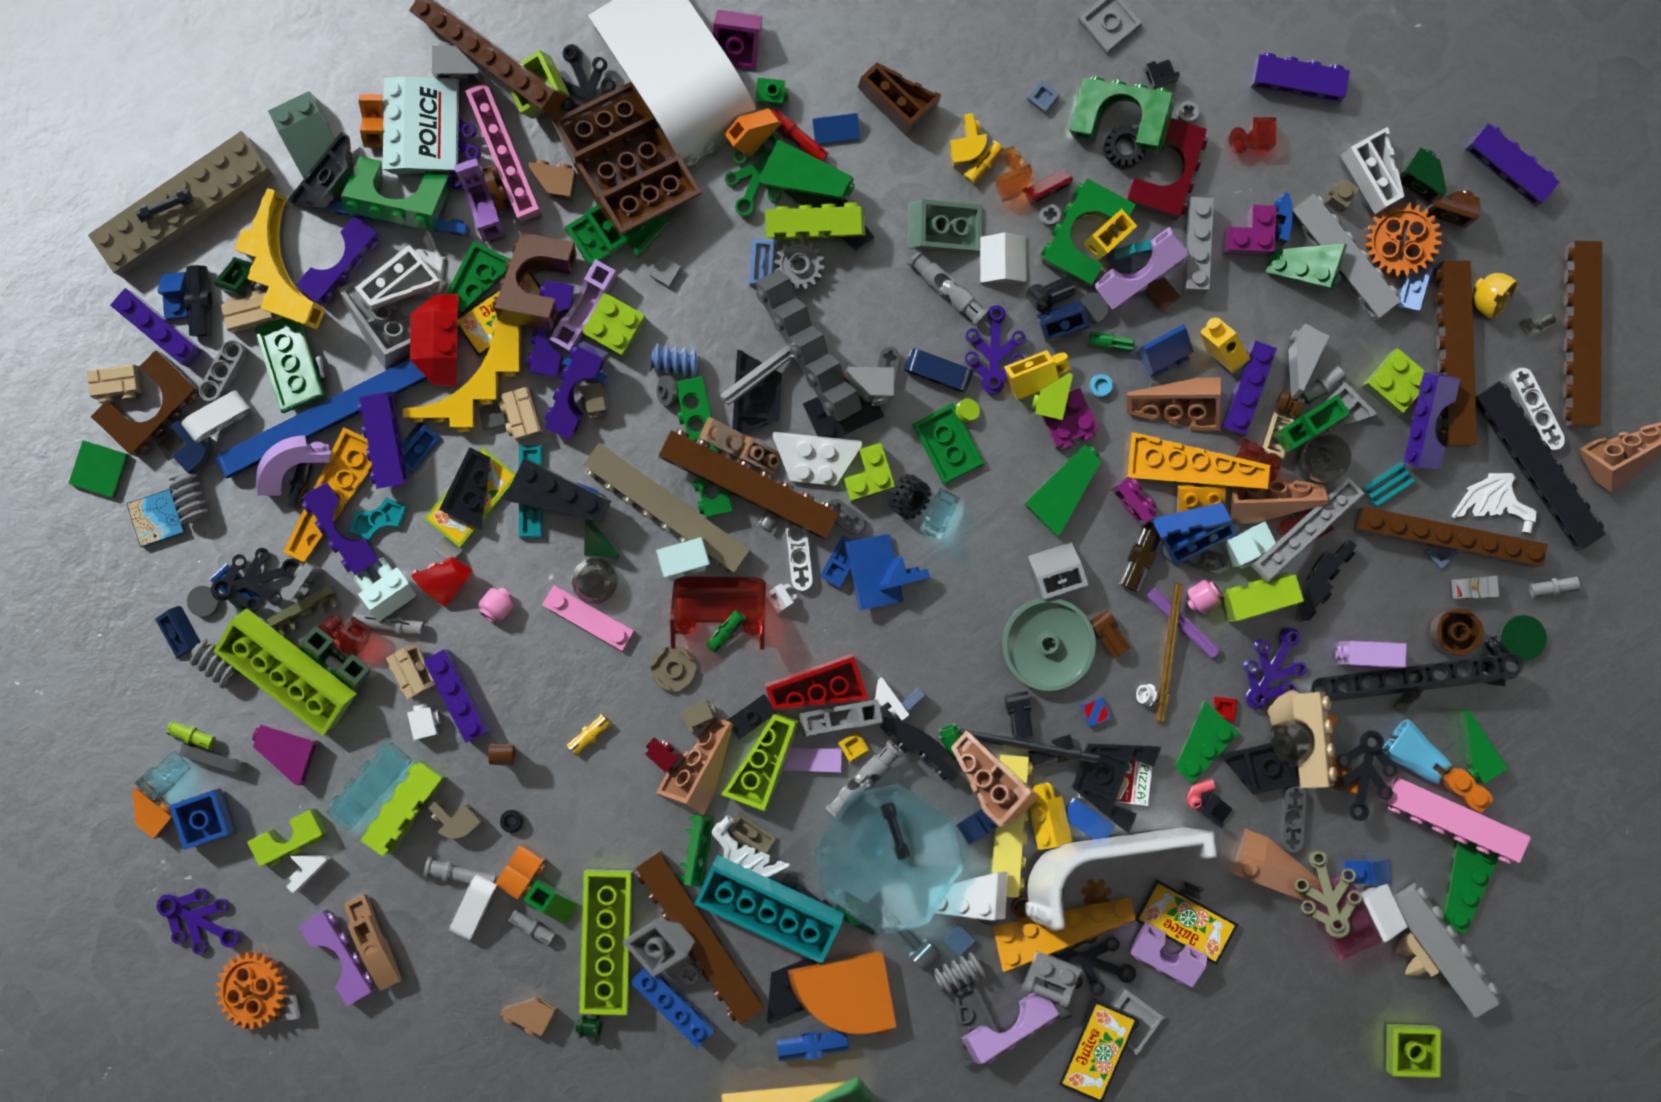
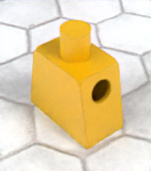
M1121 209L1084 242V245L1096 259L1100 260L1134 230L1137 225ZM1115 225L1118 226L1120 232H1115L1112 227Z
M1219 318L1210 319L1207 322V326L1201 330L1200 334L1207 353L1231 373H1234L1250 360L1237 333Z

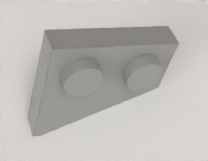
M1344 382L1328 399L1338 394L1350 414L1325 430L1330 431L1372 417L1376 412Z

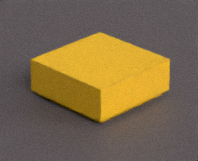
M858 731L838 742L849 762L870 751Z

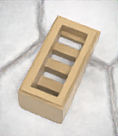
M1273 412L1258 456L1259 458L1281 464L1285 457V451L1281 445L1270 442V439L1279 442L1273 434V430L1278 431L1283 428L1275 423L1277 421L1288 425L1296 420V418L1283 413Z

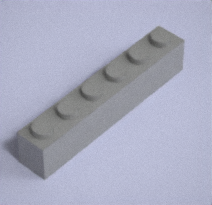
M1313 193L1292 210V220L1313 246L1341 243L1347 245L1338 272L1342 276L1340 280L1372 320L1375 321L1401 301L1398 298L1399 293L1393 286H1389L1385 282V277L1381 270L1374 268L1369 262L1370 257L1368 254L1356 246L1355 238L1351 233L1344 231L1340 226L1341 221L1335 214L1331 215L1326 208L1327 204L1323 198L1317 197Z
M1415 882L1394 895L1393 897L1407 926L1473 1016L1477 1018L1499 1005L1500 990L1494 982L1490 983L1485 977L1487 974L1480 963L1476 964L1471 958L1473 955L1466 944L1462 945L1457 939L1459 936L1452 925L1448 926L1443 920L1444 914L1438 906L1434 907L1429 901L1430 895L1423 886L1420 888Z

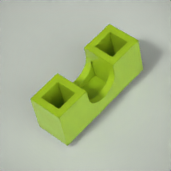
M315 808L289 820L293 828V836L288 842L281 841L274 829L247 841L259 867L267 864L268 868L280 863V857L285 854L291 857L302 851L301 846L307 843L309 846H313L323 840L321 836L327 834V831Z

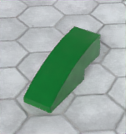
M1337 394L1273 434L1285 453L1346 417L1350 412Z

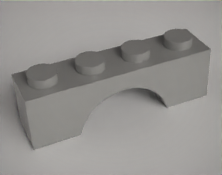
M1190 197L1187 201L1185 223L1187 227V252L1189 255L1186 256L1183 269L1182 293L1206 294L1210 288L1214 198Z

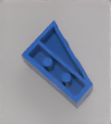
M1222 502L1152 518L1174 565L1238 535Z

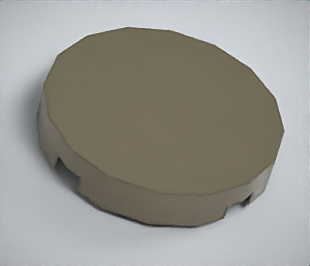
M680 646L662 648L655 654L651 662V674L654 682L666 691L677 692L686 689L693 682L697 673V664L694 656L687 649Z

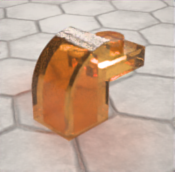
M1014 146L1006 148L1003 153L1009 172L996 176L994 180L1001 202L1020 196L1027 188L1031 179V165L1021 167L1023 159L1021 153L1015 151Z

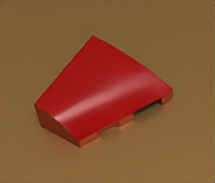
M450 557L444 559L442 563L430 564L425 570H414L411 577L426 594L445 607L467 581L472 569L457 559Z

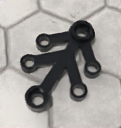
M569 44L563 49L562 55L567 62L571 63L580 87L567 82L563 77L561 78L569 93L584 98L586 103L595 99V91L602 73L607 69L608 64L602 57L594 58L592 61L594 69L588 82L580 62L583 56L582 50L574 44ZM573 49L574 55L569 57L568 52ZM598 61H603L601 68H597ZM604 78L601 81L603 91L600 97L616 89L614 80ZM610 81L612 86L606 89L605 84ZM567 97L560 106L564 111L570 112L582 105L576 104L573 99ZM567 101L571 102V106L569 108H565V103Z
M259 548L256 550L255 558L243 579L234 581L239 570L247 566L245 556L241 554L235 555L225 577L215 580L211 585V594L218 601L232 599L244 605L252 613L257 612L260 608L258 599L255 597L248 598L237 592V590L246 588L268 599L270 604L278 606L283 601L281 593L277 590L272 591L260 584L285 576L293 579L295 578L294 573H288L287 570L291 566L297 570L300 564L297 560L290 558L285 560L280 568L257 574L262 564L270 558L269 551L266 548ZM261 552L267 553L263 559L258 557ZM237 559L244 560L242 565L235 564ZM221 587H226L227 592L221 594L219 593V589ZM273 595L280 596L279 600L275 602L271 600V597ZM254 601L257 603V606L249 608V603Z
M1373 730L1362 734L1358 746L1346 754L1341 753L1336 757L1337 765L1346 768L1350 766L1353 759L1364 753L1361 764L1343 776H1337L1336 781L1338 779L1343 781L1342 787L1338 788L1336 781H1334L1332 786L1335 790L1342 791L1347 787V784L1360 776L1355 803H1352L1349 807V815L1356 821H1364L1369 816V808L1365 801L1370 779L1378 789L1377 794L1379 798L1389 800L1393 796L1392 788L1385 784L1373 766L1374 755L1381 763L1382 773L1385 776L1393 777L1398 772L1397 766L1391 763L1382 749L1384 745L1382 735ZM1369 738L1375 740V744L1371 747L1367 743ZM1342 756L1347 757V763L1345 765H1342L1340 763V758ZM1389 765L1393 767L1391 774L1386 772V768ZM1385 788L1389 791L1387 797L1382 796V790ZM1356 807H1360L1362 810L1358 816L1354 813Z
M1112 936L1108 937L1105 942L1083 953L1074 951V949L1085 943H1095L1097 937H1094L1091 941L1085 940L1065 949L1063 955H1057L1056 952L1052 953L1051 956L1069 963H1071L1070 960L1079 962L1091 985L1090 990L1095 996L1103 995L1105 986L1098 980L1092 967L1115 974L1124 983H1130L1136 977V970L1131 964L1123 963L1118 966L1095 958L1107 951L1113 952L1118 950L1120 943L1117 938ZM1110 940L1116 941V946L1114 948L1108 947V942ZM1130 970L1131 976L1125 978L1123 977V972ZM1080 975L1078 977L1080 980L1079 984L1075 985L1074 989L1080 988L1083 984ZM1097 984L1101 985L1102 987L1101 991L1098 993L1094 992L1093 990L1094 986Z

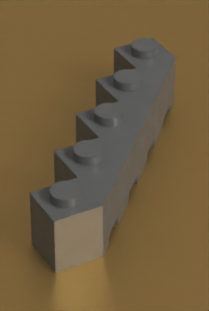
M777 270L755 281L758 289L756 291L758 300L769 313L774 327L785 340L792 357L798 362L808 384L814 389L821 401L825 413L839 422L860 411L862 408L857 390L845 381L841 363L828 353L824 334L812 325L807 306L795 297L791 279L782 271Z

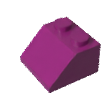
M717 10L713 23V37L733 67L756 70L763 16Z

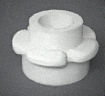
M1153 684L1141 685L1136 692L1138 702L1147 707L1153 705V702L1158 697V693L1155 690L1156 687Z

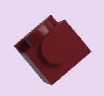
M656 737L646 746L648 751L645 755L665 773L683 755L680 752L677 754L673 753L675 748L668 741L664 740L661 742Z

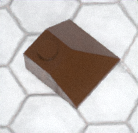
M1460 190L1434 201L1424 210H1429L1428 217L1434 215L1437 220L1466 228L1479 219L1480 198L1473 196V193L1470 191Z

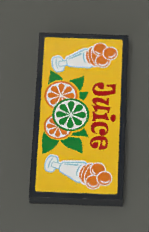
M531 272L523 278L519 287L529 294L539 295L541 285ZM499 288L458 316V329L479 358L488 353L494 335L496 312L493 311V301L495 297L499 296Z
M1155 879L1135 916L1137 922L1142 925L1147 922L1166 932V938L1180 946L1185 947L1188 944L1206 954L1207 960L1215 965L1220 961L1239 925L1158 879Z
M1095 998L1059 1080V1085L1097 1102H1103L1137 1024L1138 1016Z

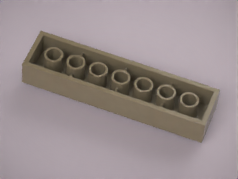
M240 131L89 233L88 236L113 273L123 277L271 177L273 172L249 137ZM188 188L194 199L190 204L185 206L179 204L153 215V219L141 223L135 210L139 209V207L144 205L150 207L176 196V192L181 189Z

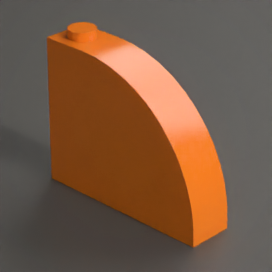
M874 951L788 970L793 991L799 1002L814 1018L838 1031L853 1034L876 1032L877 1035L890 1033L891 1028H896L882 952Z

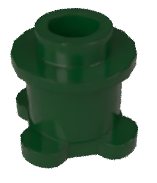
M582 1015L581 1019L578 1018L575 1032L578 1033L579 1038L584 1036L594 1038V1042L599 1043L604 1026L602 1015H597L596 1019L588 1018L587 1015Z

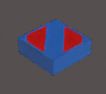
M1103 697L1080 705L1089 727L1111 719Z

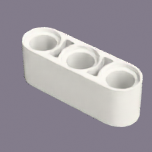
M234 390L192 413L181 424L195 443H198L243 418L250 412L251 408L239 392Z
M476 874L468 887L449 931L471 941L493 897L497 884Z

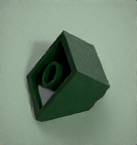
M1420 147L1408 158L1400 170V180L1403 187L1429 204H1432L1434 201L1444 197L1447 189L1440 159L1430 149Z

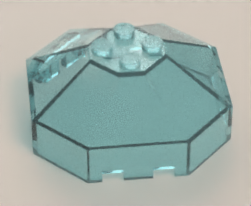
M898 783L851 793L815 849L824 896L880 934L928 924L964 868L954 820ZM893 802L897 811L896 819L904 843H907L911 854L908 858L898 860L894 851L895 843L887 819H884L880 808L882 805Z

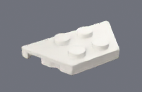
M773 432V439L790 481L836 486L862 446V441Z

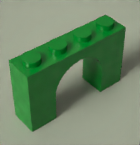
M1092 76L1091 79L1083 78L1069 129L1073 137L1096 141L1104 112L1115 103L1128 101L1137 104L1142 109V120L1136 138L1138 148L1162 153L1176 101L1170 90L1165 88H1157V90L1148 89L1147 86L1142 84L1130 86L1119 80H1113V83L1106 82L1104 79Z
M359 156L354 167V173L350 176L341 195L343 211L433 231L449 194L448 176L426 171L418 190L413 195L403 199H389L377 193L383 179L382 161Z
M1087 178L1084 184L1079 182L1073 195L1077 196L1074 203L1071 204L1069 202L1062 214L1066 216L1063 223L1058 222L1051 234L1055 236L1051 244L1047 242L1043 248L1041 255L1044 258L1041 263L1090 288L1103 264L1076 249L1071 240L1072 224L1079 218L1087 215L1098 216L1108 221L1121 209L1130 216L1136 204Z

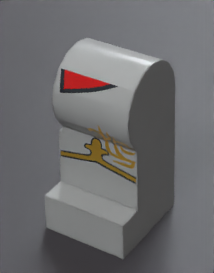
M1498 576L1451 580L1453 599L1499 597Z

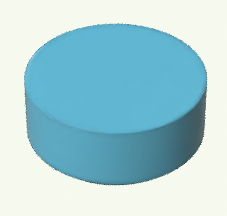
M1104 374L1096 375L1090 381V392L1097 398L1108 396L1113 390L1111 378Z

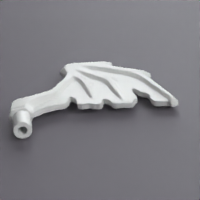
M425 230L426 234L422 240L427 246L428 256L420 249H417L416 253L440 280V286L415 294L423 296L428 300L434 294H441L447 283L444 281L445 257L441 256L430 232Z
M1490 473L1487 479L1467 488L1468 492L1454 511L1452 518L1464 516L1467 508L1475 504L1472 510L1473 516H1484L1488 511L1490 516L1495 514L1501 515L1503 510L1507 508L1508 514L1517 515L1525 521L1522 532L1531 534L1533 525L1536 523L1537 511L1518 501L1513 490V483L1516 481L1513 473Z
M728 815L720 823H717L712 830V835L724 849V858L767 878L790 867L789 863L786 864L782 861H778L774 865L764 866L770 861V855L764 852L755 853L756 849L750 848L748 845L737 849L738 842L727 831V828L734 822Z

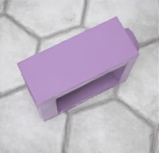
M1339 641V646H1336L1335 657L1336 660H1339V665L1406 667V644Z

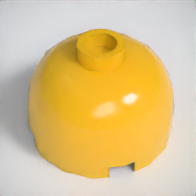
M1493 273L1485 279L1480 278L1473 288L1476 291L1474 304L1478 311L1487 318L1493 320L1497 318L1506 308L1508 298H1512L1515 294L1519 282L1504 273Z

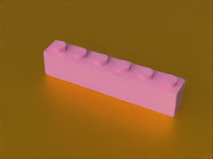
M485 82L466 90L518 220L523 223L542 215L488 83Z
M1395 777L1391 785L1393 796L1391 799L1384 801L1385 804L1389 805L1388 810L1399 815L1402 812L1410 814V820L1423 825L1424 821L1433 825L1432 830L1445 835L1446 831L1455 835V840L1467 845L1468 841L1477 845V850L1488 855L1492 851L1498 854V859L1510 865L1513 861L1520 863L1531 838L1530 836Z

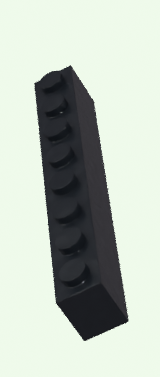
M1500 381L1492 384L1475 396L1476 408L1575 551L1584 550L1606 535L1603 530V523L1599 518L1593 516L1587 500L1581 498L1577 493L1578 488L1564 474L1563 465L1552 457L1549 445L1545 441H1541L1537 435L1538 430L1532 422H1528L1523 415L1525 414L1524 409L1519 403L1514 402L1510 396L1511 391L1508 386Z

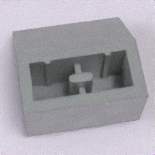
M1072 542L1027 556L1040 597L1043 599L1088 585L1082 563Z

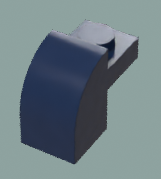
M177 420L171 427L186 444L172 457L187 473H197L210 459L212 453L210 438L208 437L195 443L182 426V422Z
M983 809L956 824L968 845L998 827Z

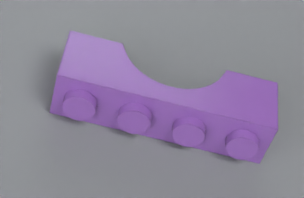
M327 909L300 925L299 929L310 947H328L340 958L342 974L335 988L348 1007L376 989L374 986L375 982L370 973L365 972L362 967L363 960L360 955L351 949L349 945L351 941L345 932H341L337 926L339 924L337 917L333 912L329 913Z

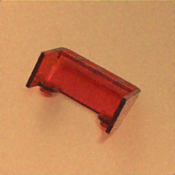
M683 576L675 579L670 611L671 649H676L677 634L687 635L696 629L697 623H724L736 609L746 617V620L743 622L744 632L750 635H760V650H765V580L759 577Z

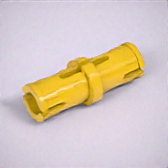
M993 141L986 151L976 159L971 168L964 173V177L971 184L975 185L983 173L992 168L991 164L1004 152V148L998 142Z
M601 714L589 727H584L582 733L567 744L568 748L571 750L579 744L572 751L577 756L591 742H596V738L612 724L607 720L600 726L606 719Z

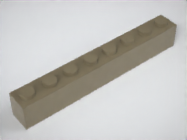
M598 443L583 464L587 468L585 473L595 480L600 477L606 481L604 486L613 493L620 491L625 495L623 500L634 507L638 504L644 508L641 513L651 520L655 517L663 522L660 526L671 534L673 531L681 535L679 540L682 542L703 537L709 560L712 557L718 561L717 567L728 574L730 570L736 573L751 552L750 549L601 443Z

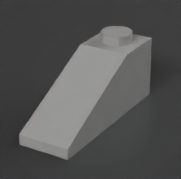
M1306 323L1300 330L1295 329L1289 339L1292 342L1288 350L1291 398L1294 400L1304 391L1329 338L1328 335Z

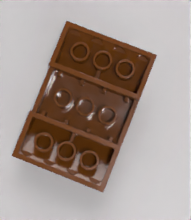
M632 82L552 120L580 178L602 213L620 235L702 194L681 157L675 154L658 126L655 117Z

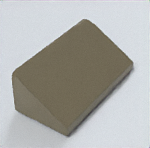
M740 812L727 829L729 835L738 842L740 848L748 845V847L756 849L755 853L764 852L767 854L777 840L775 836Z

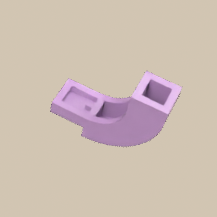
M305 435L290 437L276 443L263 455L259 462L256 473L257 496L281 495L282 478L286 471L296 464L330 463L329 445L322 442L306 444Z

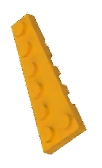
M344 427L330 454V463L325 464L314 487L315 489L327 481L339 498L340 502L333 513L334 522L372 469V463L368 460L366 449L368 448L367 438ZM305 509L303 510L283 553L302 562H307L326 535V532L322 534L314 522L317 521V518L313 513L308 514Z
M1132 432L1128 477L1140 480L1268 490L1270 465Z
M1125 897L1062 911L1063 928L1053 929L1031 919L993 926L1003 973L1031 963L1037 950L1052 955V953L1067 949L1077 943L1136 921L1131 898Z

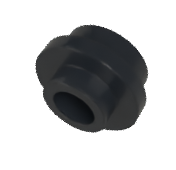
M508 810L500 818L502 829L508 833H515L523 826V816L517 810ZM510 817L516 819V824L513 826L508 823Z

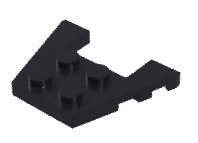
M1087 743L1084 752L1099 754V764L1080 761L1071 788L1124 831L1130 833L1137 813L1115 805L1117 795L1130 760L1133 759L1154 767L1161 747Z

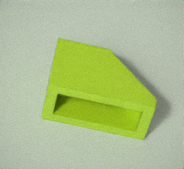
M1067 373L1040 390L1039 395H1034L1032 408L1036 409L1035 414L1063 420L1073 374Z

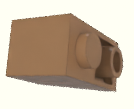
M536 160V163L529 162L528 167L549 197L573 201L577 173L575 169H572L571 165L558 164V166L549 165V162L543 160Z
M534 997L504 1007L500 1015L504 1016L503 1020L514 1026L519 1024L525 1028L524 1031L536 1037L537 1034L543 1035L557 1007L538 997Z

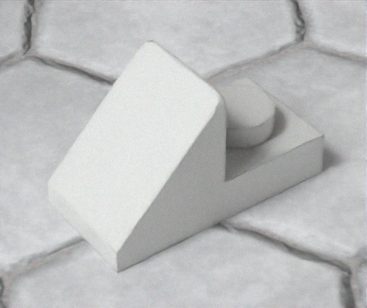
M882 677L879 678L875 699L879 700L880 707L888 702L890 706L887 709L895 719L897 717L901 720L909 716L908 712Z
M306 854L291 856L303 871L298 869L289 878L291 882L286 887L292 893L299 891L331 857L329 855Z

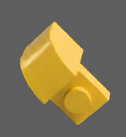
M973 113L964 114L963 117L966 137L950 140L949 148L953 168L976 162V159L984 152L987 134L977 135V133H980V124L978 119L974 120Z

